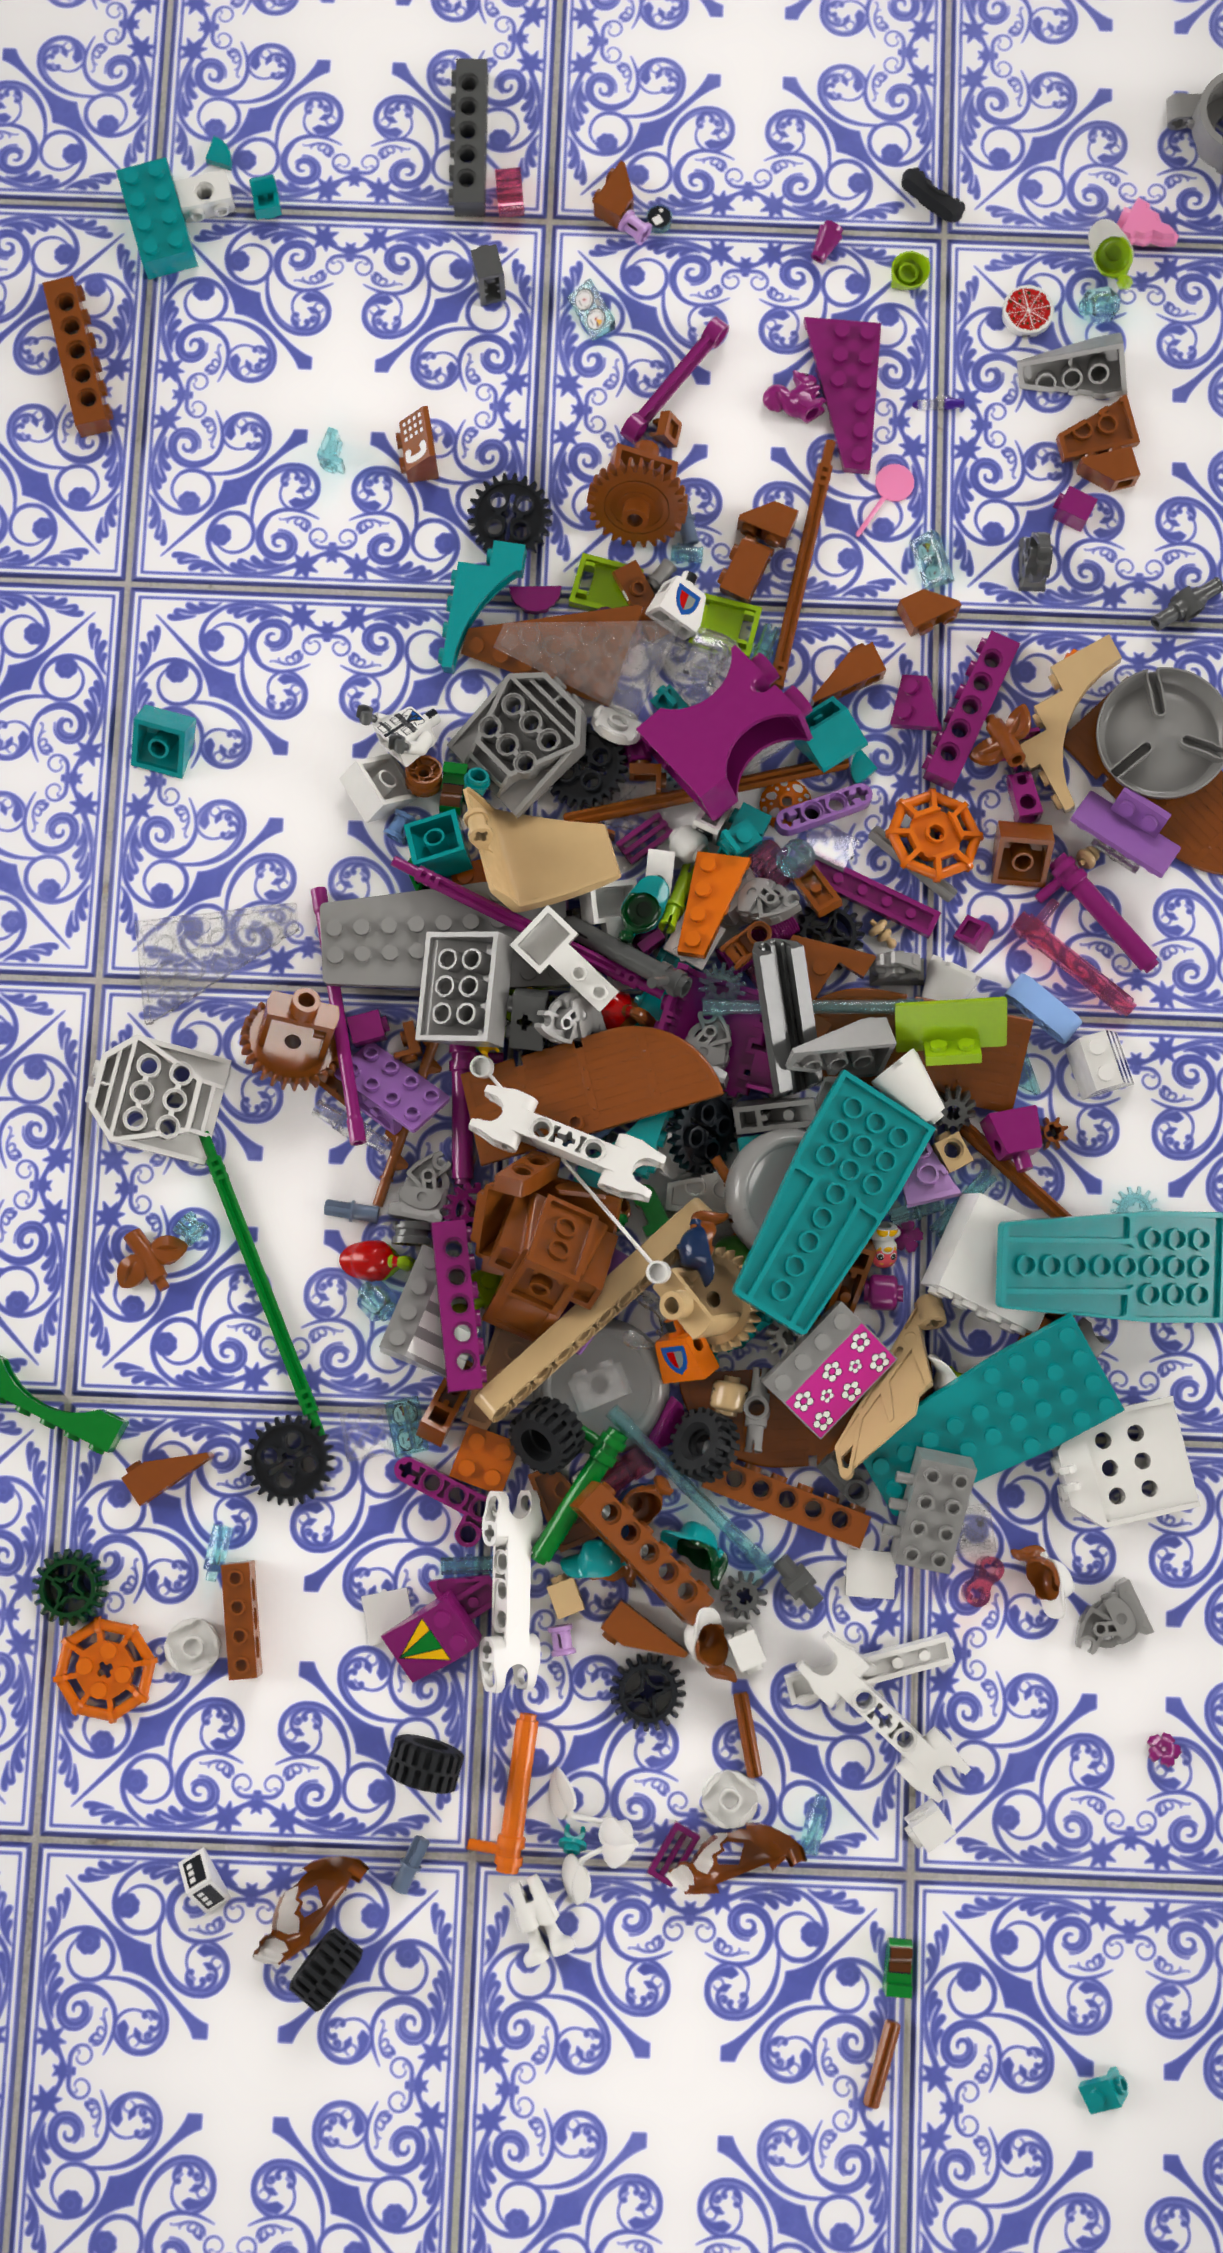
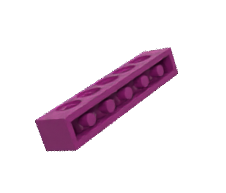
M992 630L987 639L982 637L975 651L980 654L977 662L971 660L965 673L969 679L966 685L960 684L954 698L958 700L955 708L949 707L943 720L948 723L945 731H938L932 744L937 746L933 755L928 753L921 767L926 770L923 779L952 791L1020 646L1019 642ZM992 660L995 662L996 667H988L984 661ZM974 683L983 684L986 690H977L974 687ZM963 706H971L975 713H966L963 710ZM960 729L964 733V737H956L952 730ZM941 753H950L954 760H944Z
M465 1219L432 1222L431 1233L448 1393L480 1390L483 1388L482 1383H487L486 1366H480L479 1355L484 1354L483 1337H477L476 1328L481 1326L480 1309L475 1310L474 1299L478 1298L477 1281L472 1282L471 1271L476 1270L474 1254H469L468 1243H473L470 1241L472 1229L471 1226H466ZM450 1243H456L461 1247L462 1252L457 1257H451L446 1253V1246ZM452 1271H460L464 1275V1282L460 1285H454L449 1281L448 1275ZM457 1298L463 1299L467 1303V1310L463 1313L453 1311L451 1307L453 1300ZM464 1326L470 1331V1338L467 1341H459L455 1338L454 1330L457 1327ZM462 1354L469 1355L473 1360V1366L468 1370L461 1369L457 1364V1358Z

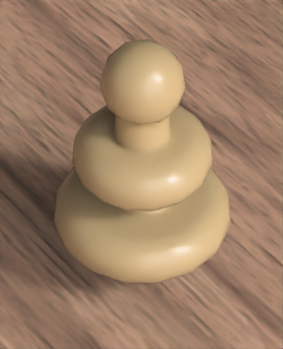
M1098 842L1094 846L1080 849L1076 854L1078 865L1085 869L1095 867L1096 861L1100 858V852L1104 850V845Z
M872 919L869 922L873 926L868 932L870 937L878 934V942L885 941L890 949H894L897 946L896 940L890 937L892 930L889 928L884 929L887 925V920L882 919L876 922Z

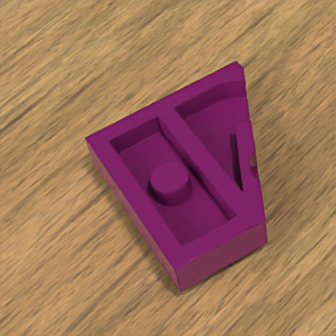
M902 674L890 722L893 728L941 731L942 726L936 712L937 705L932 695L931 681L927 676Z
M491 1574L434 1579L428 1582L437 1598L451 1589L471 1620L492 1608L493 1578Z

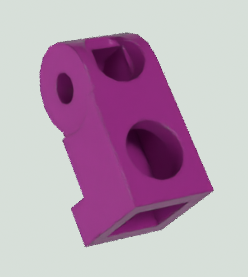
M1025 771L1007 775L1006 784L1009 796L1011 797L1014 822H1039L1043 814V808L1031 772Z

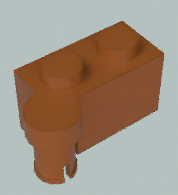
M748 534L745 538L741 539L739 545L734 544L729 555V559L732 561L728 569L723 568L717 583L721 584V593L740 602L750 604L775 549L757 542V538Z

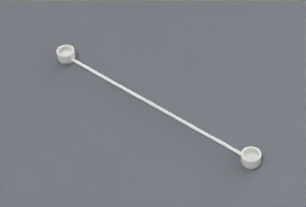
M482 1055L474 1057L470 1063L471 1073L482 1079L489 1077L496 1086L502 1087L492 1075L494 1072L493 1061ZM539 1129L536 1130L540 1137H545ZM561 1158L562 1163L648 1261L649 1265L646 1268V1276L649 1281L656 1284L667 1282L671 1276L670 1266L664 1261H652L570 1164Z

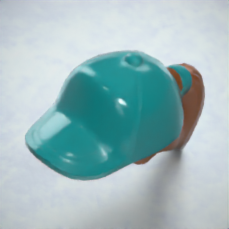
M587 1540L583 1544L580 1553L566 1556L560 1560L563 1572L569 1577L590 1578L591 1580L603 1579L610 1582H615L623 1577L629 1587L636 1588L635 1579L637 1575L603 1540Z

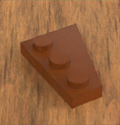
M1127 394L1120 397L1113 404L1103 407L1098 413L1088 419L1081 420L1057 435L1056 443L1062 463L1080 460L1084 455L1092 452L1097 454L1104 453L1116 446H1122V448L1132 446L1133 448L1139 445L1140 439Z
M537 1470L527 1476L533 1490L538 1493L540 1506L548 1523L572 1484L561 1472H556L553 1475L546 1473L544 1475L540 1474ZM579 1516L560 1545L559 1551L560 1553L585 1543L587 1540L598 1537V1535Z

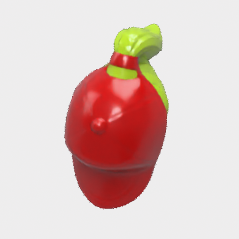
M380 1240L354 1243L345 1248L339 1257V1263L344 1272L352 1277L370 1282L386 1280L399 1269L406 1272L411 1271L416 1261L411 1256H400L390 1244Z

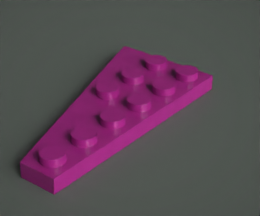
M804 317L803 323L805 330H807L810 350L815 360L822 395L826 400L825 405H827L830 425L834 431L842 470L844 473L869 475L871 470L881 323Z

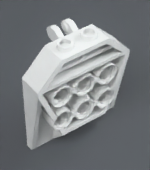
M136 1034L103 1053L101 1060H95L92 1071L95 1083L94 1087H88L85 1102L89 1103L88 1108L110 1143L205 1166L207 1156L199 1136H210L212 1139L232 1060ZM145 1061H154L157 1064L156 1071L151 1074L144 1073L141 1068ZM180 1068L187 1069L190 1073L189 1078L184 1082H179L174 1078L175 1071ZM147 1087L150 1090V1096L146 1100H138L135 1097L136 1089ZM176 1094L183 1098V1103L180 1107L171 1108L168 1106L167 1100L171 1095ZM133 1113H139L143 1116V1122L138 1127H132L128 1124V1118ZM163 1122H174L176 1124L175 1132L170 1135L163 1134L160 1131Z
M1173 1396L1123 1406L1125 1409L1123 1412L1052 1450L1053 1457L1050 1458V1463L1054 1474L1058 1473L1060 1485H1057V1491L1061 1502L1065 1501L1067 1507L1099 1527L1109 1528L1201 1507ZM1132 1425L1139 1432L1138 1438L1134 1441L1128 1437V1429ZM1098 1433H1103L1106 1437V1444L1102 1448H1099L1095 1443ZM1139 1453L1144 1455L1146 1461L1142 1468H1138L1134 1460L1135 1456ZM1107 1460L1113 1464V1471L1108 1476L1102 1471V1465ZM1148 1480L1152 1484V1492L1145 1496L1142 1492V1484ZM1113 1488H1117L1120 1492V1499L1116 1503H1112L1109 1499V1493Z

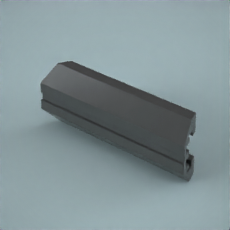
M772 938L766 941L754 942L752 954L773 1094L775 1098L779 1099L802 1092L818 1085L824 1080L822 1070L810 1073L787 1070L785 1067L791 1050L816 1039L817 1032L804 945L797 941Z

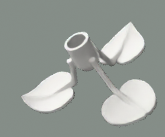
M556 1767L548 1789L549 1804L555 1816L560 1820H564L569 1816L570 1819L602 1824L598 1836L603 1846L582 1856L579 1860L575 1854H568L562 1864L564 1888L573 1903L578 1906L585 1903L591 1893V1879L588 1870L583 1866L584 1863L602 1852L606 1863L611 1868H618L630 1858L639 1842L633 1838L632 1826L626 1819L618 1821L614 1817L601 1819L575 1814L573 1810L576 1808L577 1801L573 1787L563 1771Z

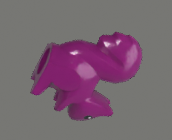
M794 370L793 382L796 387L789 391L784 385H772L764 392L762 402L769 411L778 413L783 410L787 415L799 418L808 424L825 412L822 405L826 400L823 397L817 398L820 395L818 390L821 387L816 385V377Z

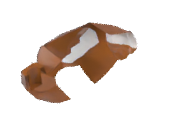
M751 1822L746 1823V1829L713 1834L700 1845L691 1862H679L678 1866L673 1869L671 1868L666 1875L673 1886L684 1894L719 1893L716 1884L769 1863L773 1871L784 1860L792 1868L799 1862H806L807 1858L804 1848L790 1835L770 1825ZM724 1843H743L739 1865L718 1864L717 1856L724 1851Z
M347 1856L323 1857L303 1867L302 1869L307 1873L295 1886L287 1890L282 1897L280 1896L272 1918L271 1933L265 1935L259 1941V1948L254 1950L253 1959L264 1964L280 1965L310 1944L311 1935L344 1890L346 1892L350 1879L359 1883L370 1868L359 1858ZM317 1886L323 1907L304 1917L300 1912L303 1901L299 1897L302 1892Z

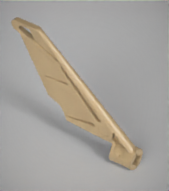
M929 1293L920 1296L914 1303V1310L890 1349L898 1360L865 1393L837 1441L835 1452L839 1473L843 1480L851 1479L856 1467L917 1415L920 1397L934 1385L922 1331L938 1329L947 1323L942 1298ZM852 1450L849 1468H844L843 1458Z

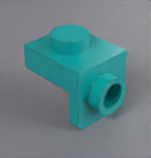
M274 175L250 178L249 184L253 196L256 219H273L276 216L282 215Z
M1116 2066L1111 2067L1107 2075L1081 2081L1078 2086L1091 2115L1121 2108L1128 2096L1127 2081L1120 2075Z

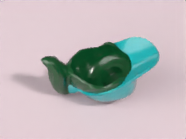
M656 875L646 876L627 895L621 906L620 913L625 928L618 935L621 941L630 945L637 934L651 931L659 924L669 897V887L663 878Z
M695 1521L686 1522L679 1532L662 1530L660 1540L665 1542L670 1548L676 1549L679 1555L687 1557L694 1566L710 1571V1582L716 1590H719L721 1579L728 1566V1556L721 1548H718L714 1533L704 1524Z

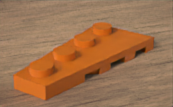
M697 851L677 949L678 955L706 958L720 929L719 926L723 917L727 914L735 892L738 891L742 878L751 864V858Z

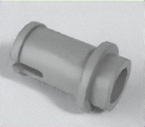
M666 558L662 560V563L652 575L649 574L646 577L654 593H657L661 585L677 570L674 563Z

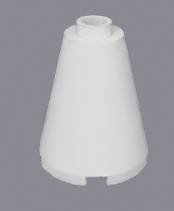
M932 954L921 997L938 1001L967 999L980 983L982 977L977 976V974L953 962H946L942 957Z
M914 1048L871 1082L882 1094L930 1125L935 1124L944 1116L941 1111L945 1107Z

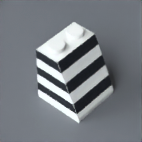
M1104 1030L1078 1038L1065 1049L1082 1100L1135 1084L1116 1032Z

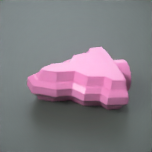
M1139 197L1131 209L1124 207L1117 222V225L1125 233L1132 245L1144 247L1151 243L1159 247H1174L1179 238V235L1170 225L1161 222L1159 213L1150 209V203Z

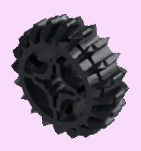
M846 905L843 910L837 908L823 917H829L828 922L823 926L815 925L814 927L808 925L819 917L811 907L806 906L804 908L806 915L799 913L797 916V920L800 922L797 923L800 932L794 935L807 938V934L811 936V939L825 942V933L831 925L830 932L832 935L828 943L837 946L844 945L848 946L847 948L856 950L863 948L864 943L858 939L864 938L865 933L856 931L863 926V923L860 921L853 922L858 914L854 912L848 915L849 905ZM837 920L845 925L849 937H846L845 933L838 930ZM839 964L836 967L838 971L842 970L843 968Z
M651 1652L647 1653V1661H642L640 1653L636 1654L638 1662L636 1664H633L632 1660L627 1658L626 1664L629 1668L626 1670L621 1665L617 1668L619 1673L623 1675L622 1678L616 1675L612 1677V1681L619 1684V1686L610 1687V1693L619 1694V1696L611 1699V1704L621 1703V1706L615 1710L616 1715L626 1712L627 1714L624 1716L623 1722L626 1724L633 1718V1729H637L639 1723L644 1722L643 1728L645 1732L649 1731V1723L654 1722L656 1731L660 1730L658 1721L661 1719L666 1726H669L670 1720L667 1715L670 1714L674 1718L679 1716L678 1712L673 1709L674 1706L678 1708L684 1707V1703L678 1700L677 1697L686 1696V1691L677 1690V1687L685 1685L684 1679L675 1680L681 1673L679 1668L670 1672L673 1661L669 1660L663 1666V1655L659 1654L656 1662H653ZM646 1669H654L661 1672L669 1681L664 1683L653 1682L649 1678ZM638 1671L640 1676L639 1686L631 1690V1692L624 1693L628 1679ZM644 1678L647 1685H650V1688L654 1687L656 1691L652 1692L651 1697L653 1705H650L649 1698L640 1694L644 1691ZM672 1690L668 1704L658 1712L656 1699L660 1695L665 1694L666 1691ZM641 1701L645 1703L649 1714L638 1713L627 1702Z

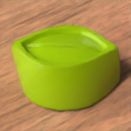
M915 251L900 253L892 262L890 287L899 290H913L922 286L930 274L929 258Z

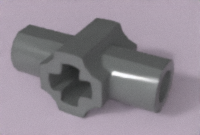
M785 1554L774 1563L773 1566L783 1577L780 1582L795 1600L800 1598L809 1610L823 1600V1596L814 1587L817 1581L802 1563L796 1565L788 1554Z

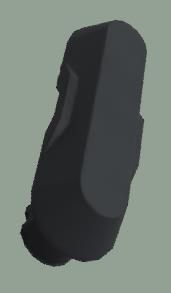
M918 167L905 170L901 186L906 192L917 199L920 204L946 222H958L962 218L965 211L964 202H960V199L953 198L945 191L935 187Z

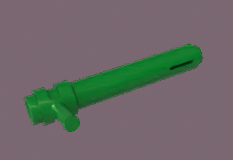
M583 1425L582 1430L585 1431L586 1435L584 1439L593 1444L589 1452L590 1457L532 1547L531 1551L533 1553L531 1558L537 1563L545 1566L546 1562L552 1560L579 1517L569 1505L591 1481L601 1482L608 1469L613 1468L618 1459L616 1457L618 1453L623 1452L626 1448L625 1442L628 1437L616 1428L609 1426L599 1436Z

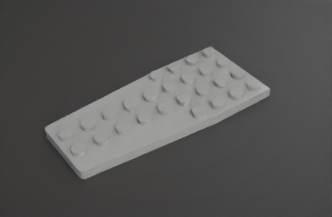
M487 882L461 885L509 909L490 892ZM433 889L326 902L320 906L323 981L327 986L420 989L426 932L499 931L514 938V940L521 932ZM565 901L549 905L562 919L566 917ZM545 907L518 912L517 914L533 921ZM513 949L509 990L516 989L517 987L550 988L570 986V983L551 965L542 974H539Z

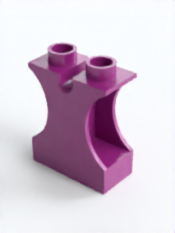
M736 645L731 648L732 657L729 672L722 685L710 697L687 708H660L636 728L651 756L659 764H662V768L713 822L738 802V786L741 775L748 763L759 752L779 742L788 740L810 741L813 738L805 720V717L813 709L805 696L793 685L784 693L776 685L770 688L769 686L779 678V674L771 662L760 652L749 659Z

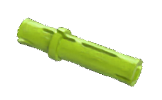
M691 863L682 865L670 899L667 901L664 914L658 924L662 932L666 924H669L666 931L667 934L675 931L678 919L685 911L686 907L684 904L689 894L694 870L693 865L691 872H688Z

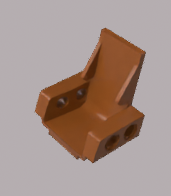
M533 1150L496 1173L495 1180L486 1184L485 1188L477 1193L470 1241L476 1243L475 1254L477 1257L482 1258L481 1271L503 1276L505 1272L487 1265L501 1223L514 1196L523 1198L527 1195L531 1196L532 1193H538L545 1197L551 1194L598 1215V1221L607 1224V1231L615 1235L617 1233V1225L580 1183L558 1177L561 1157ZM589 1186L619 1221L623 1198Z
M532 1193L531 1196L527 1195L523 1198L514 1196L504 1215L487 1264L505 1273L481 1320L526 1340L535 1342L559 1320L569 1301L591 1310L603 1290L618 1236L607 1231L608 1225L598 1221V1215L551 1194H548L546 1197L538 1193Z

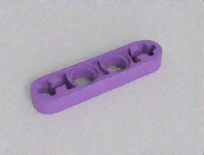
M858 783L783 809L777 814L774 825L775 830L782 836H792L863 811L871 803L872 790L866 784ZM856 793L859 796H865L864 801H861L860 798H855ZM836 800L842 804L843 808L835 811L829 807L828 803ZM807 809H814L818 812L819 817L809 819L804 812ZM783 819H786L788 822L793 821L792 825L789 827L787 823L782 824Z

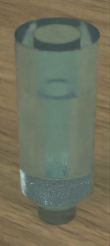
M213 1524L203 1569L207 1570L205 1580L216 1582L218 1572L221 1573V1565L226 1561L233 1527Z
M816 1794L814 1804L809 1803L799 1842L806 1854L818 1856L829 1811L825 1807L827 1797Z

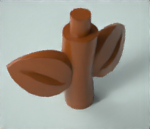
M1021 704L1015 708L1007 718L1006 724L1001 718H996L994 714L988 715L985 721L987 723L986 731L990 737L980 742L970 752L968 757L973 762L983 766L996 765L1004 758L1010 767L1021 765L1026 755L1020 746L1019 740L1025 738L1031 728V715L1026 704Z
M140 1228L126 1234L123 1239L134 1254L125 1257L118 1264L117 1280L121 1288L136 1287L146 1278H148L151 1285L156 1284L160 1292L169 1288L170 1285L165 1279L168 1274L163 1265H171L178 1261L188 1248L186 1242L174 1236L164 1235L159 1236L151 1243Z

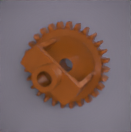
M640 440L634 445V448L617 443L611 453L607 470L601 468L599 474L593 477V482L589 485L586 501L588 503L587 512H591L590 520H596L595 527H603L602 534L604 536L612 533V541L620 537L622 545L630 540L632 547L636 546L637 541H640L642 547L646 548L647 541L656 546L657 539L665 543L667 536L675 537V531L680 532L682 524H685L688 512V495L685 493V486L680 485L681 480L677 477L678 462L659 456V447L651 440Z
M300 988L294 994L272 990L267 999L266 1006L263 1002L258 1003L257 1009L253 1008L242 1026L240 1033L242 1036L239 1044L243 1046L241 1055H248L245 1060L246 1065L254 1064L251 1071L253 1074L262 1071L260 1080L263 1081L270 1077V1086L272 1087L277 1081H280L281 1090H284L287 1084L291 1085L292 1091H296L298 1084L306 1091L309 1087V1082L315 1088L318 1087L320 1080L326 1083L329 1075L334 1076L336 1069L339 1068L334 1036L339 1021V1006L321 1002L318 993L310 988Z

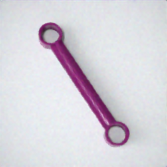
M717 316L711 319L705 327L701 338L639 412L633 413L626 420L620 432L624 438L632 444H636L642 438L649 423L710 350L717 348L722 343L730 328L728 324Z

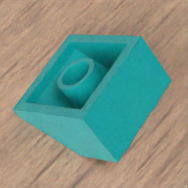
M145 704L134 717L131 765L182 779L195 742L196 718Z
M455 809L404 824L412 864L418 867L422 865L446 877L473 869L464 830Z

